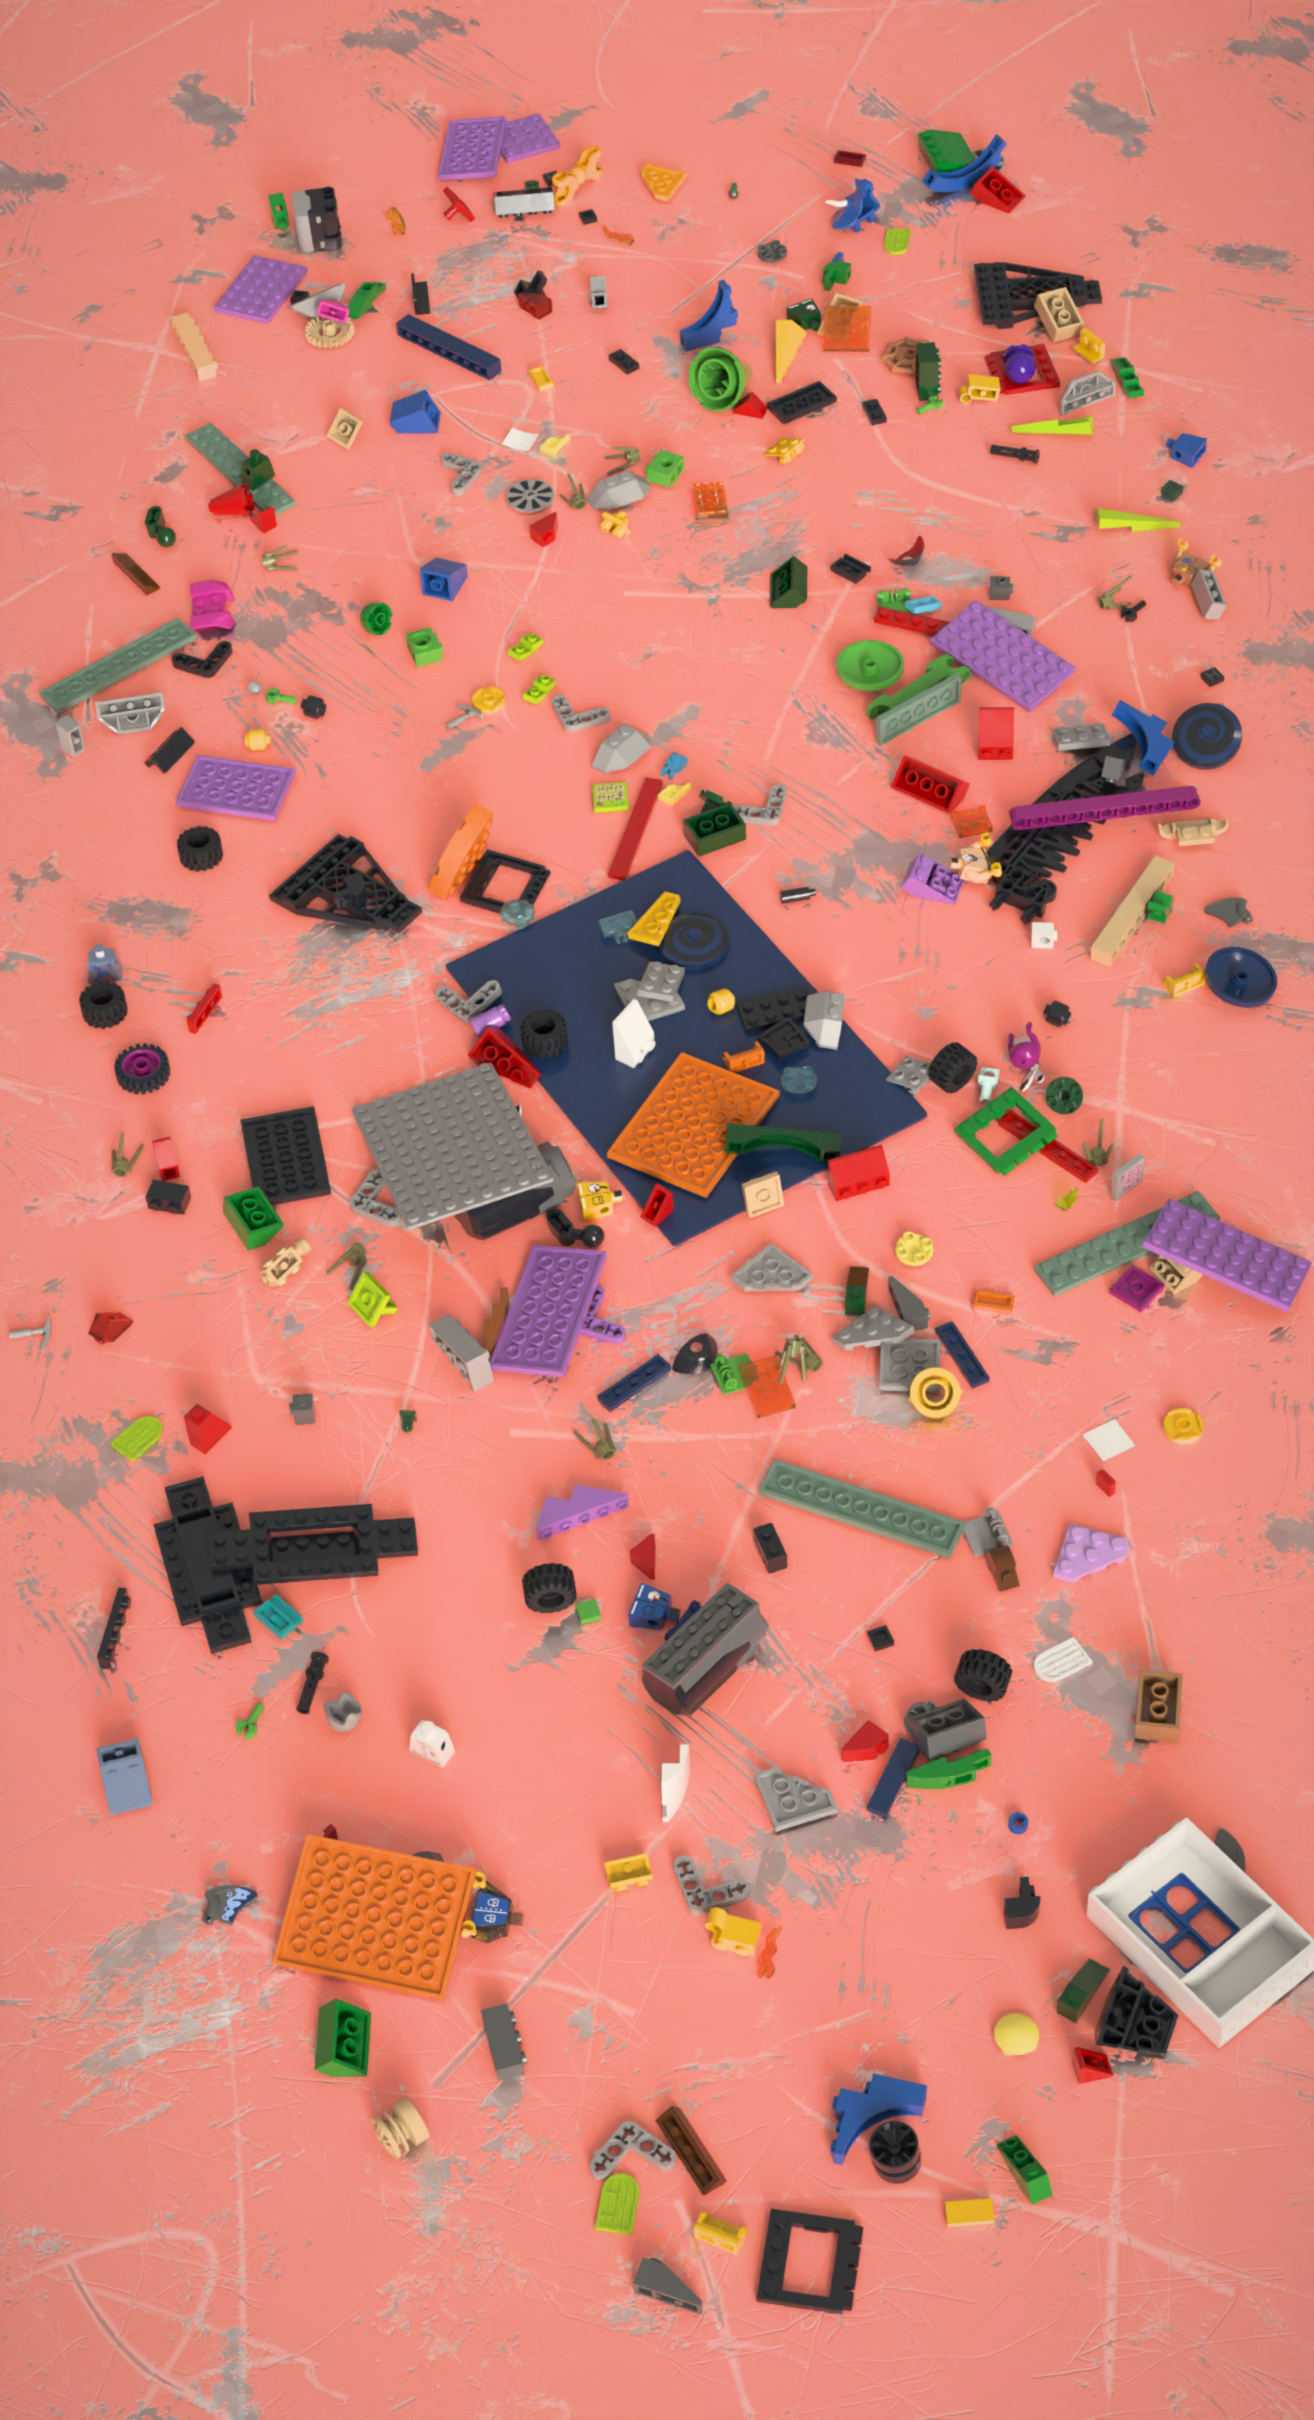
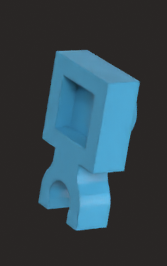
M673 752L665 762V767L660 771L661 776L664 777L665 774H669V779L673 780L675 773H681L686 767L688 758Z

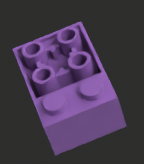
M919 852L909 864L901 889L918 898L955 905L964 880L960 879L959 875Z

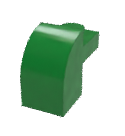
M835 261L823 267L822 283L824 284L825 291H830L834 283L847 285L851 278V263Z
M1155 891L1152 902L1149 901L1147 906L1149 911L1147 919L1166 923L1174 903L1173 895Z

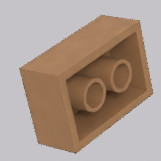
M1139 1670L1134 1738L1178 1742L1182 1673Z

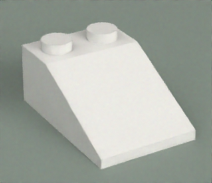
M633 999L613 1021L615 1059L632 1068L641 1063L644 1056L649 1051H652L655 1046L654 1032L638 1001Z

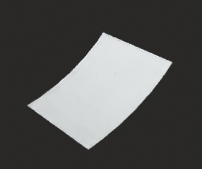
M512 427L502 445L517 450L529 451L539 434L523 432Z

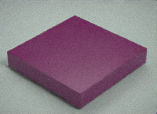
M1132 1265L1109 1289V1293L1142 1312L1164 1289L1165 1284Z

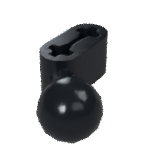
M552 1209L546 1215L551 1233L564 1246H570L576 1240H581L586 1247L597 1248L602 1245L605 1239L603 1229L596 1224H589L583 1229H574L571 1221L560 1209Z

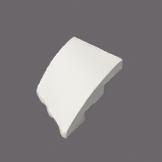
M680 1744V1763H662L663 1822L671 1820L685 1796L690 1778L689 1744Z

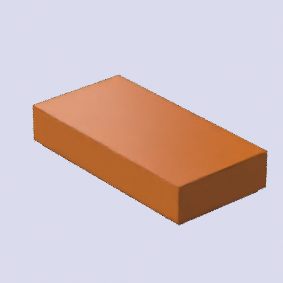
M976 1290L973 1309L1012 1315L1015 1295Z

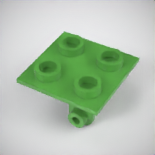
M907 588L899 589V594L897 589H895V594L892 593V590H890V594L889 590L877 593L876 599L879 607L911 613V611L905 608V602L911 600V592Z
M747 1353L728 1359L722 1354H718L715 1357V1363L710 1364L723 1395L761 1384Z

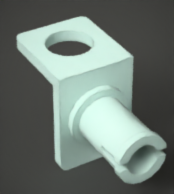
M981 1068L980 1075H978V1088H981L979 1102L986 1104L991 1102L992 1089L997 1090L999 1069ZM986 1073H992V1074H994L995 1077L984 1076V1075H985Z

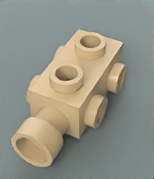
M299 1239L294 1244V1247L283 1246L277 1250L276 1256L263 1263V1268L259 1271L264 1283L270 1287L282 1286L288 1281L286 1276L290 1273H296L301 1268L299 1264L303 1260L300 1257L306 1255L311 1250L310 1245L304 1239Z

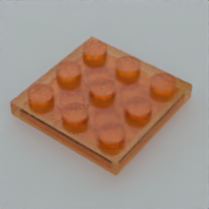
M825 306L823 351L870 352L871 306Z

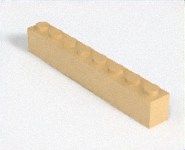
M1154 856L1152 861L1147 863L1145 871L1139 874L1136 884H1132L1129 894L1123 897L1121 905L1116 907L1112 918H1108L1105 928L1099 931L1096 941H1092L1089 947L1091 960L1109 967L1112 965L1148 913L1147 906L1149 901L1152 902L1155 891L1162 893L1173 877L1174 862Z

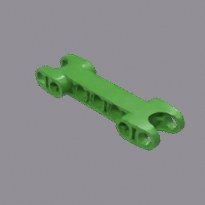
M944 654L928 664L926 674L890 697L884 693L876 698L868 706L866 715L874 719L956 673L961 676L962 685L969 678L971 670L967 666L952 668L953 657L949 654Z

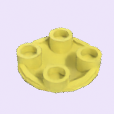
M905 1232L895 1246L897 1258L906 1265L911 1266L923 1265L928 1262L934 1251L933 1242L930 1238L912 1232Z
M1011 2013L1003 2016L997 2022L994 2029V2039L1004 2055H1024L1037 2048L1039 2029L1029 2016L1021 2013Z

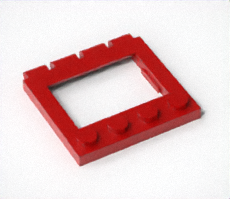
M1045 344L1029 346L1033 350L1036 365L1043 380L1012 384L1005 373L1003 354L1006 350L991 352L990 355L985 356V361L991 375L999 377V394H1005L1006 396L1060 387L1059 377Z

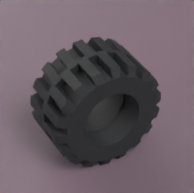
M207 826L191 827L190 830L183 831L184 834L179 835L177 848L180 862L185 868L191 871L195 870V872L200 870L207 871V869L217 866L219 861L222 860L221 839L219 833L214 831L213 828H208Z
M99 981L96 984L92 983L90 987L87 986L85 991L81 992L79 997L84 1021L89 1026H94L97 1029L99 1027L101 1029L106 1027L112 1028L113 1025L117 1026L120 1024V1021L125 1019L124 1016H127L126 998L120 985L117 986L116 983H110V981Z
M552 1010L534 1011V1014H529L527 1018L523 1019L521 1038L523 1048L528 1054H532L535 1058L537 1056L541 1059H544V1057L552 1058L551 1056L559 1055V1052L562 1053L564 1048L567 1047V1024L564 1021V1017L560 1016L559 1013H553Z
M958 1042L948 1044L932 1060L928 1070L929 1079L946 1093H955L963 1088L972 1078L978 1063L977 1057Z
M545 1563L529 1569L523 1576L522 1585L525 1604L534 1612H559L567 1609L577 1598L574 1574L568 1566H563L560 1563Z
M983 1649L967 1650L960 1658L954 1675V1683L959 1690H962L964 1694L972 1698L987 1702L998 1701L1004 1697L1012 1676L1011 1665L1004 1658L991 1651Z

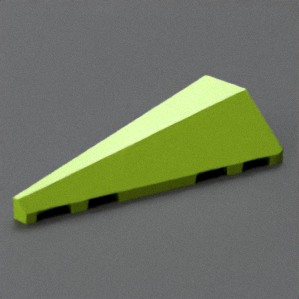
M1093 417L1064 421L1056 419L1011 426V432L1094 436L1095 419Z
M1101 508L1095 510L1096 523H1098L1099 529L1130 527L1131 531L1180 528L1181 524L1180 521Z

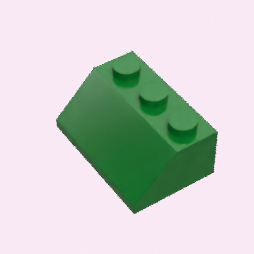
M259 1186L224 1196L223 1213L247 1250L266 1245L284 1227V1223Z
M337 1998L319 2007L314 2070L331 2077L367 2076L371 2012Z

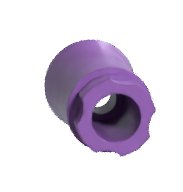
M501 1004L497 1008L494 1007L478 1016L469 1018L480 1038L488 1027L500 1028L506 1024L505 1022L511 1020V1017L504 1005Z

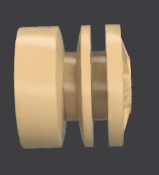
M405 2096L390 2105L393 2116L387 2111L382 2110L380 2112L382 2120L377 2115L370 2118L376 2138L384 2150L395 2160L402 2156L400 2149L405 2154L409 2152L406 2140L418 2146L430 2137L420 2114Z

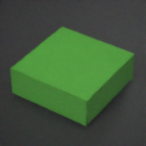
M596 1599L575 1604L581 1625L601 1620Z

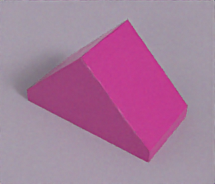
M320 300L316 315L346 324L350 309L338 300Z

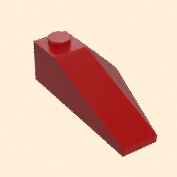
M488 1027L467 1055L478 1066L484 1063H492L499 1076L506 1077L527 1088H532L541 1075L526 1055L499 1027Z

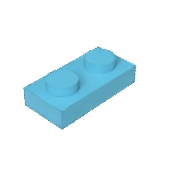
M934 596L905 602V608L913 614L927 611L933 612L942 607V602Z

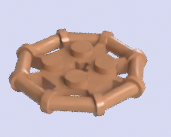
M906 336L899 341L889 342L886 345V350L881 360L888 365L892 373L916 376V343H928L929 340L913 339Z

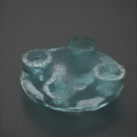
M525 900L509 901L500 910L501 921L516 926L518 929L525 928L526 924L535 917V908Z
M810 1066L786 1067L783 1070L780 1082L786 1091L802 1094L813 1090L817 1085L818 1079L813 1072V1068Z

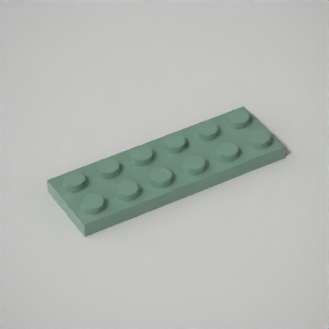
M956 673L876 717V743L882 746L960 703L961 676Z

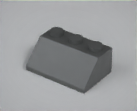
M961 1699L907 1718L919 1750L929 1760L939 1758L950 1752H956L970 1745H976L987 1739L985 1717L966 1699Z

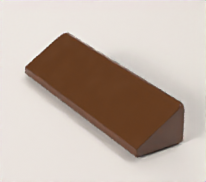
M112 553L113 563L146 596L160 589V586L127 554Z
M671 2106L656 2122L701 2193L706 2195L722 2186L727 2180L679 2107Z

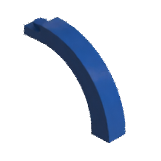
M996 134L985 151L971 164L952 172H938L930 169L922 182L930 190L937 192H954L965 189L975 184L992 166L995 168L1002 159L1000 153L1007 143L1001 136Z

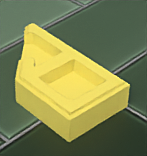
M565 435L563 438L550 437L540 446V450L554 456L570 441V435Z
M686 783V785L676 786V784L668 785L658 794V799L673 806L692 788L691 783Z

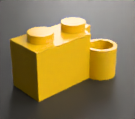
M968 374L966 385L959 389L960 401L962 403H969L972 399L997 402L1000 392L999 377Z
M712 1907L705 1924L708 1930L714 1932L711 1939L712 1946L721 1951L730 1950L737 1952L741 1956L750 1955L755 1957L762 1935V1923L728 1915L723 1909Z

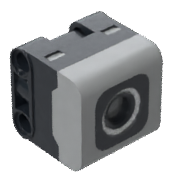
M327 186L294 192L292 194V205L300 251L309 253L341 248L342 232L334 188Z

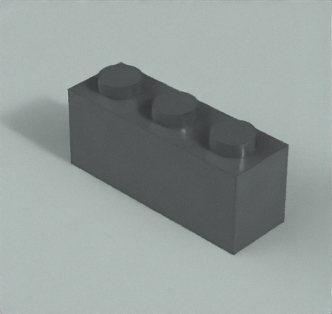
M507 2003L481 2010L482 2021L498 2081L525 2074L524 2065L527 2064L525 2052L519 2050L518 2045L522 2044L519 2030L514 2031L513 2025L517 2024L514 2011L509 2012Z

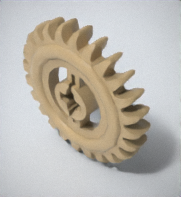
M316 316V322L311 319V323H307L304 334L306 340L313 346L332 348L333 346H342L348 340H351L355 328L350 318L347 319L346 324L322 316L321 320H319ZM321 330H323V336L319 334Z

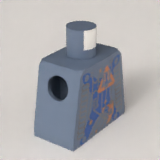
M99 944L94 947V950L88 952V984L98 983L99 981L112 982L123 980V967L114 949H105L103 945Z

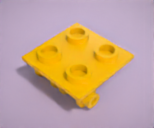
M781 438L777 444L769 447L763 456H779L780 463L787 464L804 450L805 446L802 442L805 438Z

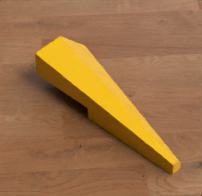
M776 320V383H782L783 376L786 375L787 369L791 366L799 346L802 345L803 338L806 337V331L793 320Z

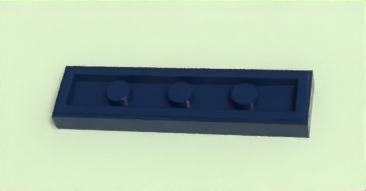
M951 1321L936 1327V1335L970 1387L973 1389L990 1382V1377L954 1322Z
M657 1354L599 1394L597 1400L611 1412L669 1372L671 1365Z
M900 1738L866 1807V1811L887 1819L905 1782V1774L911 1769L920 1751L916 1743Z

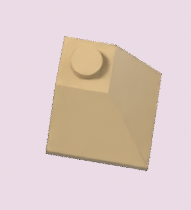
M340 408L327 433V437L349 450L363 420L352 412Z

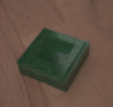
M1169 480L1161 488V493L1175 499L1183 491L1184 486Z

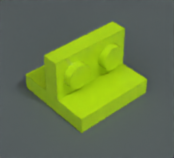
M369 1272L362 1273L347 1301V1304L369 1327H375L381 1314H395L398 1309L390 1299L391 1295Z

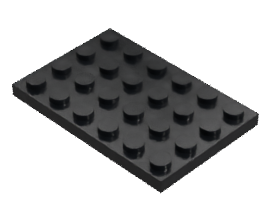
M314 1106L241 1119L252 1187L259 1186L271 1205L331 1195Z

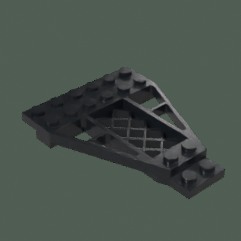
M1006 262L974 264L982 325L997 324L998 329L1013 328V324L1038 317L1039 314L1034 305L1037 295L1046 293L1045 289L1049 292L1066 287L1076 307L1102 304L1099 280L1084 281V276ZM1006 271L1027 274V277L1009 279L1006 276ZM1031 310V311H1028V312H1025V313H1022V314H1018V315H1013V312H1012V311Z
M337 834L269 895L270 901L296 915L384 931L391 928L398 933H401L422 913V907L409 901L403 893L399 892L367 851L363 842L352 836L347 839L340 834ZM362 856L372 866L366 873L352 866ZM359 872L365 881V887L372 889L366 891L367 897L375 896V899L366 900L359 908H356L353 904L342 909L353 916L333 913L336 910L333 892H339L344 889V886L338 885V883L343 882V878ZM377 873L385 884L373 878V876ZM383 895L386 898H377V896ZM316 897L331 903L324 911L305 908ZM376 905V908L366 909V906Z

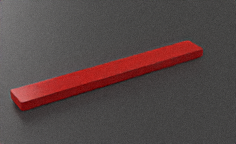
M645 778L609 870V878L625 880L627 878L658 794L662 788L663 780Z

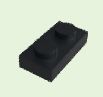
M622 349L609 355V361L627 375L640 369L639 363Z
M877 399L862 402V408L872 426L887 423V417Z

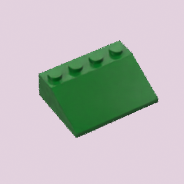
M932 129L918 133L919 149L932 170L952 172L964 168L976 160L961 133Z

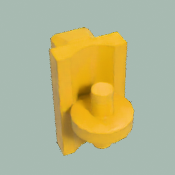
M620 511L618 514L614 513L613 516L606 512L602 514L604 520L600 527L603 531L609 532L613 527L612 534L618 539L624 534L629 535L631 533V530L627 528L628 519L624 511Z

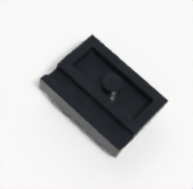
M845 553L843 558L840 557L830 566V570L857 584L868 572H871V566Z

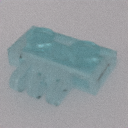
M632 910L598 920L604 938L613 936L617 945L621 944L619 937L622 938L624 943L628 942L626 935L637 923Z

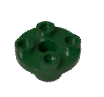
M1058 1077L1054 1079L1046 1089L1045 1098L1047 1105L1059 1114L1074 1113L1083 1101L1081 1085L1071 1077Z

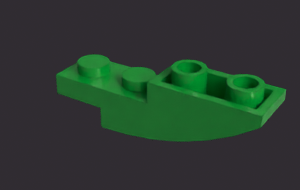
M364 282L357 289L348 305L350 309L348 317L359 319L373 307L372 301L386 290V283Z
M986 1748L974 1751L971 1755L964 1758H956L951 1763H948L945 1757L933 1759L928 1764L913 1767L906 1772L905 1784L907 1787L917 1789H944L973 1782L976 1780L977 1771L991 1766L992 1754Z

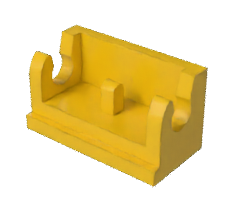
M1193 964L1194 969L1174 979L1169 975L1165 976L1166 980L1163 981V986L1173 998L1205 985L1204 970L1199 964Z
M703 2210L694 2226V2237L738 2255L748 2230L745 2226L739 2228L709 2216L707 2211Z

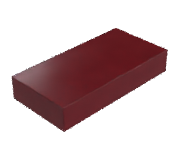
M840 150L837 151L834 157V163L863 167L866 160V154Z

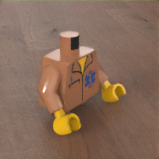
M1180 538L1178 540L1179 550H1176L1171 565V571L1173 572L1172 583L1176 587L1182 584L1192 588L1191 582L1199 569L1215 572L1214 569L1220 567L1222 561L1220 558L1217 560V556L1213 555L1210 558L1212 563L1210 564L1187 551L1183 553L1184 550L1188 549L1189 543L1186 540V543L1181 545L1183 539Z

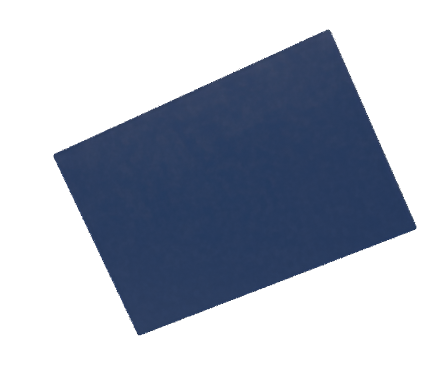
M684 851L446 964V970L469 998L488 981L495 980L500 984L502 988L501 995L482 1013L494 1007L497 1008L501 1004L504 1005L511 1020L505 1022L506 1024L501 1026L500 1029L512 1039L539 1070L541 1075L537 1081L639 1206L644 1209L656 1183L673 1193L674 1210L657 1225V1228L672 1246H677L746 1211L741 1184L751 1179L754 1180V1178L777 1171L780 1175L783 1192L828 1169V1162H819L802 1151L782 1146L762 1147L745 1154H738L711 1193L705 1198L607 1158L608 1150L681 1052L728 1070L722 1061V1057H725L723 1052L727 1051L732 1056L753 1049L755 1046L754 1042L768 1029L746 1033L736 1007V1002L804 987L808 988L810 995L818 993L691 851ZM664 892L680 895L681 899L673 918L688 913L706 914L716 918L728 931L729 948L724 958L717 964L702 970H685L677 991L685 1005V1010L648 1021L654 1032L655 1046L652 1051H649L644 1056L641 1063L632 1068L615 1059L613 1021L624 1010V1007L614 990V984L628 979L641 981L649 962H660L669 965L660 956L656 945L628 938L629 930ZM727 989L735 997L734 1008L729 1012L717 1015L708 1008V997L712 992ZM478 999L475 1004L483 1003L484 999ZM552 1010L553 1013L557 1012L560 1016L564 1017V1021L567 1024L568 1042L567 1047L564 1048L562 1053L559 1052V1055L541 1059L538 1056L536 1058L533 1057L532 1054H528L524 1050L521 1038V1024L523 1019L527 1018L529 1014H534V1011ZM843 1019L837 1050L818 1047L816 1041L804 1027V1021L795 1022L797 1027L810 1041L809 1047L778 1060L766 1047L761 1045L764 1049L765 1063L736 1073L780 1091V1096L758 1126L841 1134L839 1157L865 1150L927 1118L926 1110L904 1086L886 1081L891 1072Z

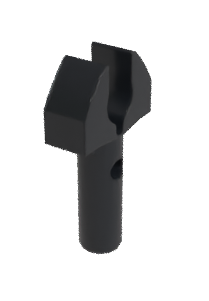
M1142 600L1132 608L1124 606L1121 609V619L1126 616V622L1135 621L1137 619V612L1146 606V601Z

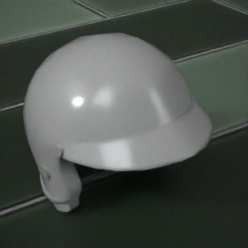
M342 1693L337 1701H326L323 1706L326 1721L332 1729L339 1732H348L359 1724L362 1708L352 1695Z

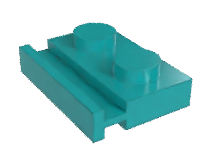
M274 1594L271 1600L268 1599L254 1610L253 1615L277 1638L283 1640L297 1628L298 1624H302L304 1621L302 1616L277 1594Z

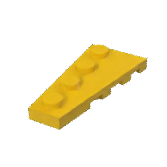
M664 892L629 930L628 938L659 946L681 902L680 895Z

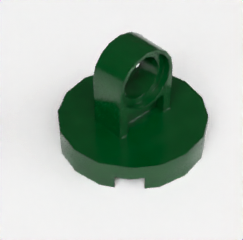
M701 789L698 796L705 801L701 813L727 804L723 802V797L707 790L704 792Z

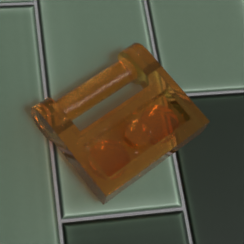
M985 805L975 809L950 812L951 821L959 838L993 832V825ZM980 815L979 817H974V818L959 820V819H961V818H966V817H971V816Z

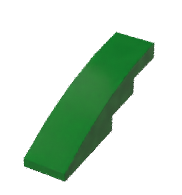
M1126 357L1111 359L1110 363L1128 398L1144 396V389L1139 385V378L1135 374L1134 366Z

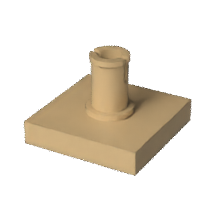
M777 1171L741 1184L746 1215L749 1219L784 1206L780 1175Z

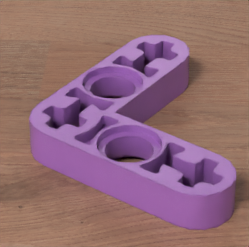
M597 1285L594 1293L596 1296L590 1304L594 1309L587 1313L580 1334L616 1345L621 1344L626 1339L625 1328L621 1325L595 1318L605 1300L604 1288ZM597 1326L604 1328L601 1332H596L593 1329Z

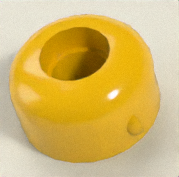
M928 1368L914 1378L908 1401L912 1402L916 1411L924 1417L941 1419L950 1415L956 1409L963 1389H960L957 1379L949 1371L942 1368ZM938 1384L943 1387L945 1397L941 1402L933 1403L926 1398L925 1392L930 1385Z

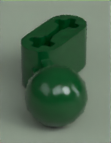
M153 506L148 510L145 519L148 535L150 538H156L160 546L171 547L176 542V533L173 529L165 527L166 521L161 507Z

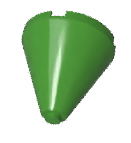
M710 347L703 349L690 365L689 385L694 397L699 399L700 405L711 411L727 410L733 407L740 399L752 377V369L725 348Z

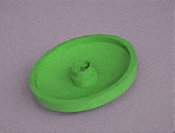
M865 640L853 643L840 652L836 661V670L839 678L846 685L863 691H877L892 686L902 677L904 659L900 651L888 643Z

